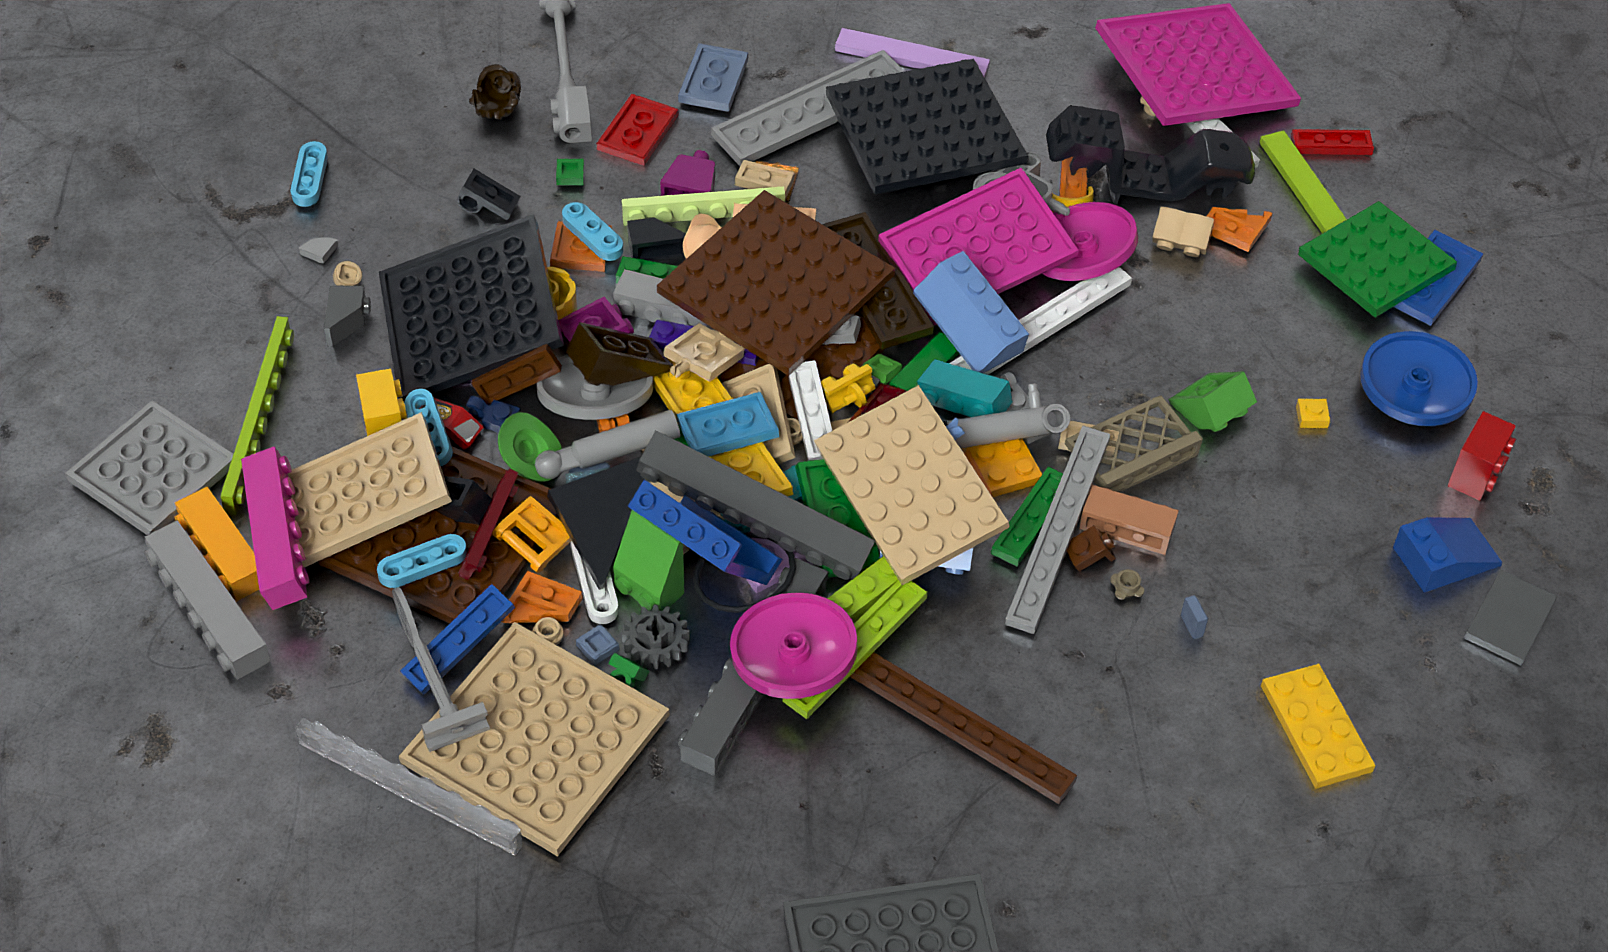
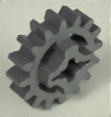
M653 605L652 611L641 607V615L631 613V622H624V631L622 632L625 653H631V660L633 662L642 659V667H646L649 662L653 663L655 669H658L660 662H664L669 667L671 666V658L680 661L681 651L687 652L690 633L687 630V621H680V612H675L671 615L670 607L668 606L663 611H658L657 605ZM655 633H657V640H656V641L654 640V638H655V637H654V634H655Z

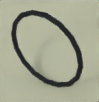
M751 531L744 533L750 538L768 539L778 544V542L772 540L769 537L761 538L753 534ZM784 550L789 557L790 570L785 582L769 597L782 594L790 586L796 571L793 552ZM702 556L700 557L693 572L694 589L704 603L719 611L735 613L745 612L756 604L737 607L721 605L708 598L700 587L699 574L706 560Z

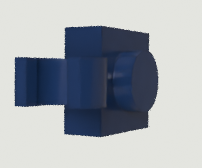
M471 396L466 404L470 408L468 413L475 419L482 420L483 428L499 433L501 425L510 415L521 412V408L497 400H493L489 406L484 400L476 396Z

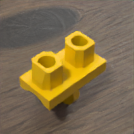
M852 363L845 367L843 371L844 377L836 380L834 377L829 376L821 381L827 407L832 413L853 402L858 407L866 405L865 395L875 390L871 377L872 368L868 364L859 367Z

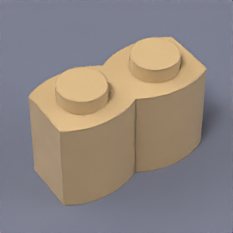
M1161 207L1152 237L1153 242L1157 244L1158 248L1166 251L1179 248L1184 250L1183 253L1191 257H1199L1200 254L1206 255L1214 227V219L1173 208Z

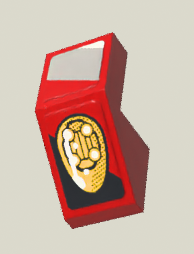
M434 398L448 437L462 450H465L472 444L484 426L463 407Z

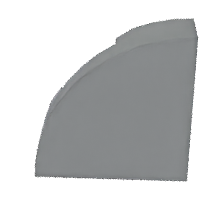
M328 237L315 238L301 245L299 252L304 257L324 264L337 249L338 241Z

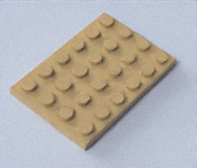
M919 385L814 440L815 447L871 537L875 540L876 545L901 585L1009 528V522Z
M422 412L292 469V472L288 473L295 488V494L292 495V499L299 513L295 520L302 532V538L299 539V543L306 557V560L302 561L303 567L452 502L432 437Z

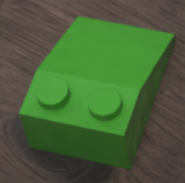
M632 510L613 565L614 585L621 593L629 594L648 611L652 610L653 605L658 606V611H663L666 606L671 607L684 594L683 543Z

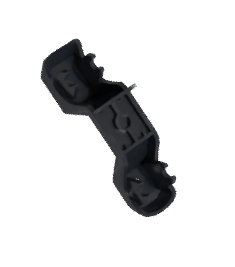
M1070 105L1050 122L1046 133L1049 159L1052 162L1073 157L1069 165L1071 175L1074 176L1080 168H1086L1087 178H1090L1106 165L1110 195L1113 204L1118 205L1120 194L1173 202L1187 197L1204 185H1206L1207 195H1211L1216 188H1223L1222 197L1225 198L1232 193L1238 181L1251 184L1255 176V163L1250 147L1240 136L1228 131L1202 129L1165 156L1125 150L1118 113Z

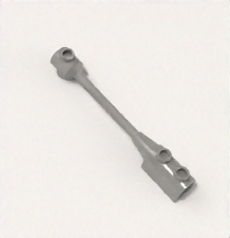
M539 0L540 9H545L546 13L554 18L561 77L555 99H550L552 115H557V117L552 118L554 134L559 133L560 138L568 143L591 142V121L586 86H576L571 76L564 17L570 13V10L576 9L575 0Z

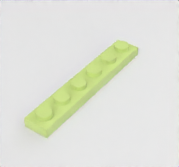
M784 186L622 199L623 226H627V221L653 217L664 223L691 221L695 215L701 213L707 214L714 219L733 217L734 203L749 204L763 190L785 202Z

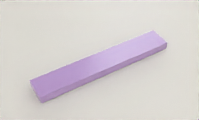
M846 28L841 29L835 44V51L865 58L884 50L898 65L916 69L974 58L984 78L990 63V59Z

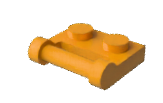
M529 496L504 518L492 532V535L498 540L503 539L531 563L530 567L536 573L541 572L548 562L572 541L562 522L532 496ZM514 526L518 527L539 545L543 551L540 554L535 552L513 533L511 529Z

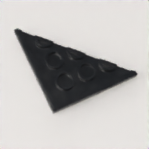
M641 456L548 490L547 496L599 590L603 589L624 535L632 511L628 505L643 480H645L640 475V472L636 471Z

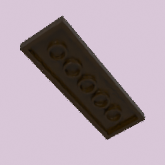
M866 212L822 224L895 268V276L859 309L881 350L933 334V324L913 294L899 267L878 241L879 234Z

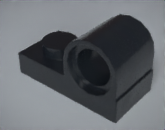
M473 168L457 197V202L467 212L477 213L484 206L505 220H508L521 196Z

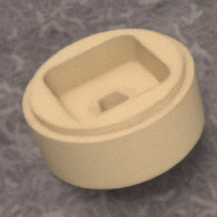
M351 261L339 263L333 273V281L336 286H359L362 279L360 267Z

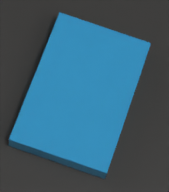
M761 392L677 414V422L688 447L708 457L779 438V429Z

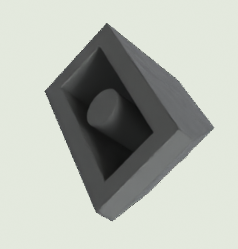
M330 286L324 322L327 347L335 346L364 326L365 316L371 312V299L365 296L364 286Z

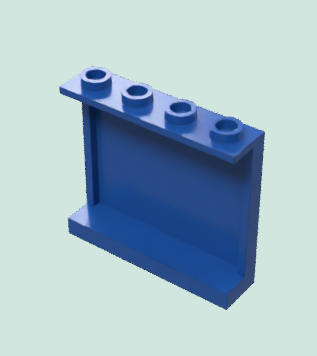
M643 480L628 505L629 508L724 572L767 585L783 560L713 512L699 507L695 500L684 495L679 503L646 480Z

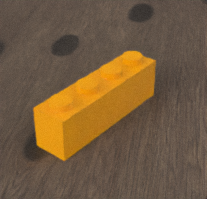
M208 486L174 502L178 515L174 516L175 521L178 520L183 529L187 530L190 535L189 537L198 550L202 552L203 557L218 575V578L233 599L237 602L258 591L259 584L254 552Z

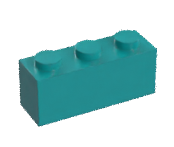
M934 359L917 381L932 406L969 417L1006 412L1013 402L1009 381Z

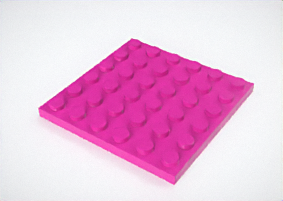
M1230 3L1097 20L1095 29L1163 126L1299 106L1301 97Z

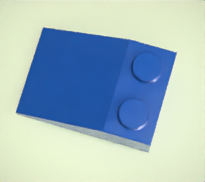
M1426 517L1402 525L1393 549L1424 593L1500 567L1503 563L1471 518Z

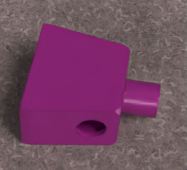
M702 150L695 151L693 156L678 155L660 181L661 196L714 192L715 162L709 160V155Z

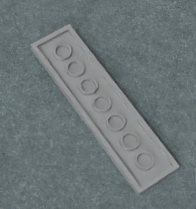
M881 50L712 127L711 136L741 166L743 160L752 162L838 122L826 96L827 86L905 71L884 50Z

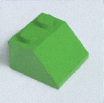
M1244 371L1208 373L1168 399L1170 404L1198 429H1211L1213 432L1225 428L1228 425L1227 422L1232 418L1248 413V408L1257 403Z

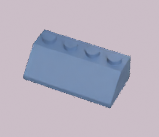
M964 251L940 262L913 290L915 297L973 371L985 373L1024 351L1029 333Z

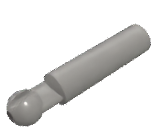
M672 410L661 412L573 441L572 446L557 451H543L535 460V468L541 477L554 479L562 472L576 467L585 469L645 449L655 430L672 439L679 438V426Z

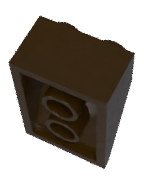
M579 322L566 350V353L573 361V365L584 375V379L595 386L600 384L614 386L670 372V368L673 366L650 337Z

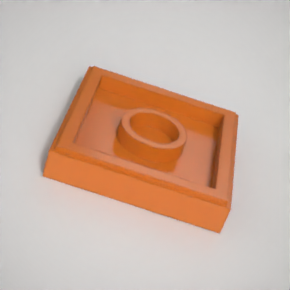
M558 221L550 257V267L605 272L607 261L599 258L562 221Z

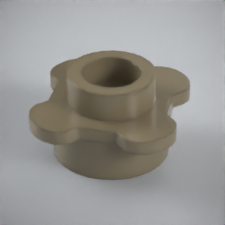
M1125 569L1111 576L1110 581L1115 585V596L1118 599L1124 600L1126 597L1143 596L1144 588L1140 586L1141 577L1137 572Z

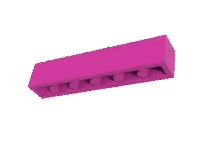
M274 446L241 459L259 591L272 610L307 598L306 584L309 583L308 574L302 565V561L306 560L304 550L299 543V539L302 538V532L295 520V517L299 515L297 506L292 499V495L295 494V488L288 473L292 472L288 458L286 456L281 457Z

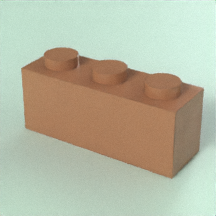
M1092 485L1082 511L1079 529L1085 531L1094 525L1102 534L1107 532L1111 539L1166 555L1179 510L1149 502L1136 496L1112 491L1109 488Z

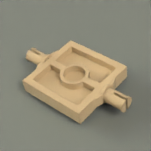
M698 323L665 346L664 357L676 363V365L670 368L671 374L676 378L686 371H691L710 382L742 359L745 348L734 343L720 332L711 330Z

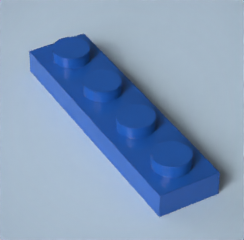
M493 584L427 645L441 678L515 609L513 603ZM415 656L400 672L424 695L431 688Z

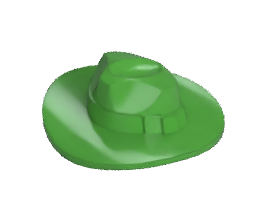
M517 412L510 415L503 422L499 430L498 448L500 455L512 470L532 481L545 482L551 480L538 475L535 468V460L543 451H557L562 449L554 433L543 422L528 413Z

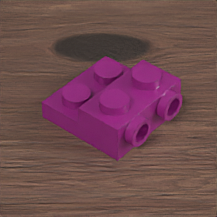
M605 296L559 319L561 334L568 344L579 322L631 334L634 333L630 321L627 318L623 319L616 304L611 305Z

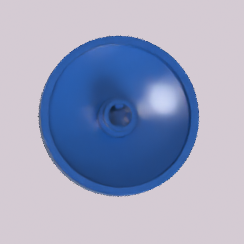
M1416 331L1396 332L1377 340L1366 352L1360 372L1362 387L1368 398L1377 408L1396 420L1418 426H1438L1460 418L1471 406L1478 384L1476 371L1472 363L1459 348L1438 336Z

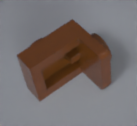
M1094 525L1072 538L1067 549L1078 571L1083 570L1104 556L1111 562L1116 559L1112 551L1115 548V544L1107 532L1102 534Z

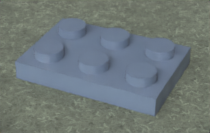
M699 43L678 94V102L729 112L748 62V52Z

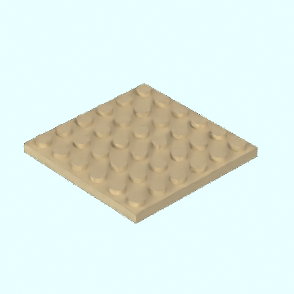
M514 622L450 696L452 703L456 704L459 710L483 702L488 713L486 720L490 730L431 752L427 749L423 731L421 730L399 755V760L404 766L558 857L670 716L669 708ZM440 709L429 721L440 718Z

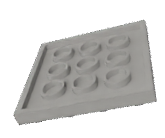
M152 400L65 474L69 482L146 535H149L169 525L174 520V516L178 515L174 502L207 486L210 489L228 473L233 453Z

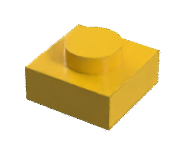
M1327 399L1297 400L1296 410L1300 428L1329 427L1330 416Z

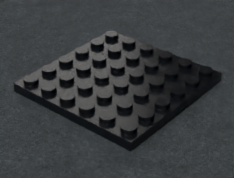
M974 58L826 87V96L874 194L1023 165L1028 162V154Z
M534 214L379 272L395 380L399 379L402 397L398 398H402L404 402L407 395L413 390L426 389L431 394L477 378L545 344H548L551 350L564 346L539 226Z

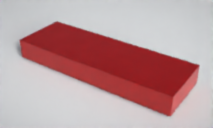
M1292 129L1291 141L1300 154L1372 155L1374 150L1370 130Z

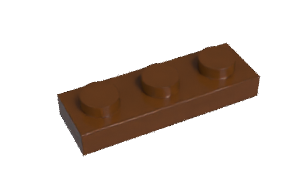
M545 344L472 379L471 384L481 399L489 405L493 400H500L561 372L562 365L549 345Z

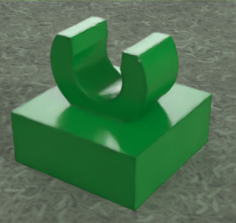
M617 653L613 654L608 663L617 668L611 672L610 676L617 680L624 676L626 679L625 684L634 688L635 679L644 682L650 672L648 669Z

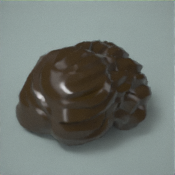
M499 64L486 66L478 77L477 90L473 89L472 96L469 98V103L475 107L476 114L478 116L481 115L482 118L492 119L494 117L499 120L512 114L520 100L521 81L519 76L514 71H507L505 67Z

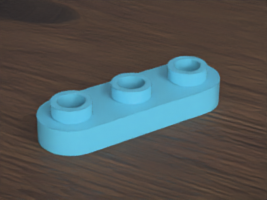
M312 141L305 143L299 150L291 185L292 200L298 206H311L319 200L328 159L326 147L320 142Z
M573 202L563 208V224L599 258L613 261L622 256V238L585 204Z
M413 390L407 395L404 402L408 418L422 412L428 428H434L430 434L436 453L441 452L438 455L440 466H443L450 461L453 451L437 403L428 390Z
M447 534L385 557L377 566L379 581L386 587L396 588L458 565L466 557V543L459 535Z

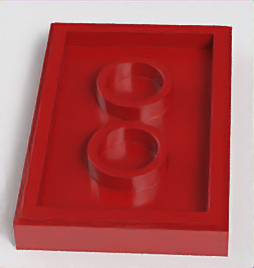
M631 94L596 143L597 150L645 166L678 118L679 109Z

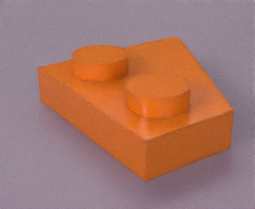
M1213 207L1207 217L1214 219L1211 236L1249 252L1271 221L1273 213L1264 211L1263 216L1248 215L1245 209L1229 210L1227 208Z
M527 571L509 599L515 609L501 622L537 623L545 617L554 618L558 622H569L583 599L582 591Z

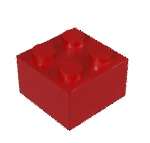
M1483 411L1460 451L1448 487L1479 501L1482 499L1485 491L1492 492L1498 480V476L1495 473L1503 472L1509 459L1505 453L1510 454L1517 440L1512 437L1516 425Z

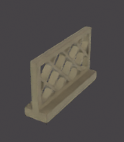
M1162 395L1157 396L1090 427L1099 431L1110 429L1119 432L1117 441L1110 440L1108 446L1115 447L1113 458L1104 456L1101 462L1111 465V468L1101 475L1097 472L1094 483L1096 486L1109 488L1120 493L1198 456L1203 438L1197 431L1191 433ZM1159 407L1165 414V418L1149 416L1148 411ZM1129 419L1141 421V430L1125 427L1124 423ZM1145 424L1161 426V435L1145 432ZM1166 428L1177 430L1182 437L1177 439L1164 436ZM1079 433L1065 440V445L1071 453ZM1122 434L1139 438L1137 446L1121 443ZM1142 439L1158 442V448L1154 450L1141 448ZM1118 450L1135 454L1134 459L1129 462L1116 459Z

